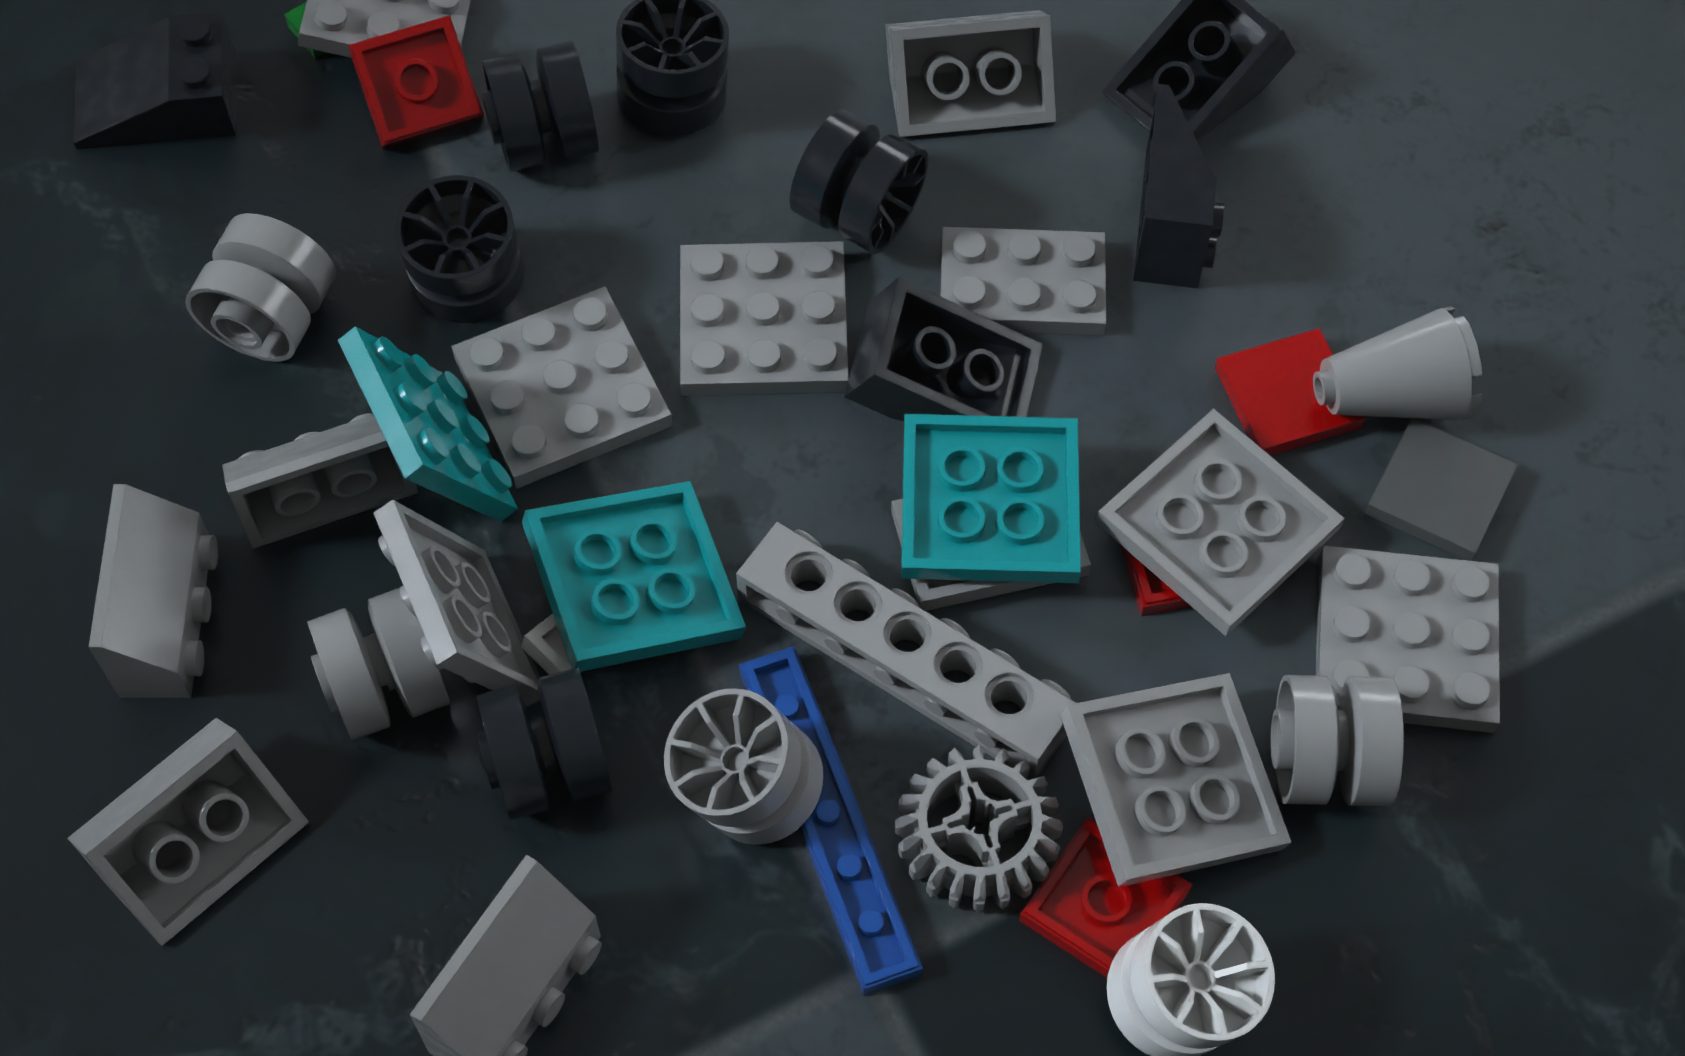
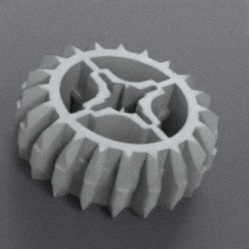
M980 745L973 749L972 760H964L962 754L954 747L949 752L948 767L932 758L927 763L926 773L928 777L914 774L910 779L909 789L912 794H903L900 797L898 810L903 816L895 820V834L904 838L898 844V854L901 859H914L909 865V875L912 880L930 875L926 885V893L930 897L939 894L943 888L950 890L948 904L952 908L957 907L961 903L962 895L973 897L972 906L977 913L984 909L987 896H993L995 903L1003 910L1009 905V889L1025 899L1032 891L1030 879L1044 882L1049 874V867L1046 862L1056 861L1060 846L1053 840L1061 837L1063 829L1061 820L1052 818L1057 814L1059 807L1056 797L1043 796L1048 784L1045 777L1026 780L1030 770L1027 760L1021 761L1014 768L1007 766L1008 753H1006L1005 749L999 751L996 754L995 761L984 759L985 752ZM982 791L998 795L1005 800L996 801L989 799ZM957 795V812L943 818L942 825L929 828L928 821L934 810L949 797ZM970 812L974 822L983 823L982 829L986 826L989 827L987 844L983 834L974 833L975 826L970 831L968 830ZM1027 828L1029 839L1025 846L1014 857L1001 863L999 859L1000 843L1013 838L1015 831ZM949 856H966L975 863L976 867L957 862Z

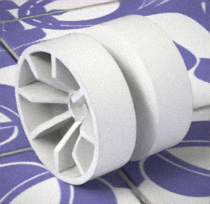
M1198 903L1186 905L1169 913L1152 926L1131 938L1117 952L1107 977L1109 1008L1122 1034L1142 1052L1150 1056H1201L1244 1035L1262 1020L1270 1007L1274 993L1275 972L1268 947L1258 931L1236 912L1215 904Z

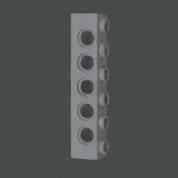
M776 522L736 573L739 601L973 746L977 747L980 745L984 752L994 759L999 751L1005 749L1006 753H1008L1007 766L1014 768L1019 762L1027 760L1030 765L1028 780L1037 778L1067 736L1060 713L1067 705L1076 702L1071 700L1070 695L1060 685L1047 679L1039 681L1021 670L1018 663L1004 651L995 648L988 650L969 638L968 633L956 622L947 618L940 620L922 610L916 600L908 593L897 588L889 590L871 579L869 573L857 562L850 559H843L841 561L823 550L820 543L803 530L796 529L792 531ZM804 581H814L821 585L819 589L814 591H803L796 586ZM854 610H860L868 613L871 617L864 621H852L844 615ZM902 640H910L917 643L920 648L912 652H904L898 650L893 645ZM952 670H959L968 674L971 679L962 683H954L947 680L943 675ZM1000 701H1011L1022 710L1015 714H1004L993 705Z

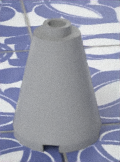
M1453 307L1436 309L1323 359L1320 371L1315 372L1313 375V389L1318 403L1321 406L1326 405L1333 415L1461 420L1476 415L1481 404L1482 393L1472 395V378L1482 376V366L1477 342L1469 322L1464 316L1453 318L1452 314L1456 310Z

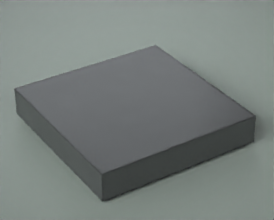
M1411 418L1364 514L1464 560L1472 561L1518 464L1420 420Z

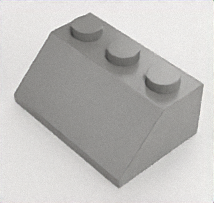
M1041 10L885 24L889 78L900 137L1056 122L1050 15Z
M372 413L359 415L349 423L322 432L302 434L292 442L265 451L254 450L247 452L237 460L222 464L228 494L253 549L387 504L391 500L396 501L419 493L416 484L404 478Z
M113 484L89 649L119 698H191L194 676H201L204 669V647L202 641L199 640L201 622H208L211 615V594L209 588L206 587L208 570H215L217 566V539L215 535H209L199 512L126 484Z
M215 718L67 839L147 931L163 946L307 825L309 821L238 731Z
M526 855L410 1013L428 1052L433 1056H526L528 1052V1047L525 1046L526 1042L538 1025L547 1027L556 1017L565 1000V994L562 991L576 972L583 975L594 963L600 952L602 943L599 941L601 935L596 915L538 861Z

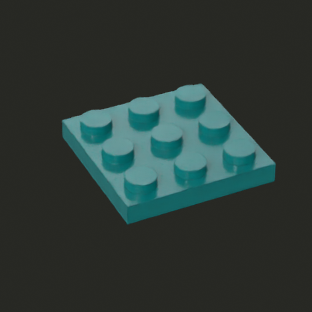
M356 326L338 339L405 479L499 522H502L518 510L509 491V488L512 487L511 478L503 466L492 458L486 446L490 441L489 435L483 425L470 414L464 402L467 398V392L453 373L449 371L442 373L431 367L418 354L410 356L397 349L388 338L381 336L378 339Z
M934 414L904 415L901 579L1079 583L1081 558L1078 418Z
M691 481L525 510L522 525L572 669L578 667L581 672L742 639L746 625Z

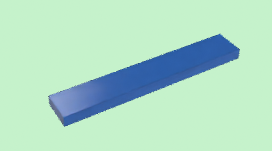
M795 646L739 664V673L745 689L761 695L773 704L787 719L810 738L819 752L823 766L821 795L812 814L799 827V830L863 996L921 976L923 967Z

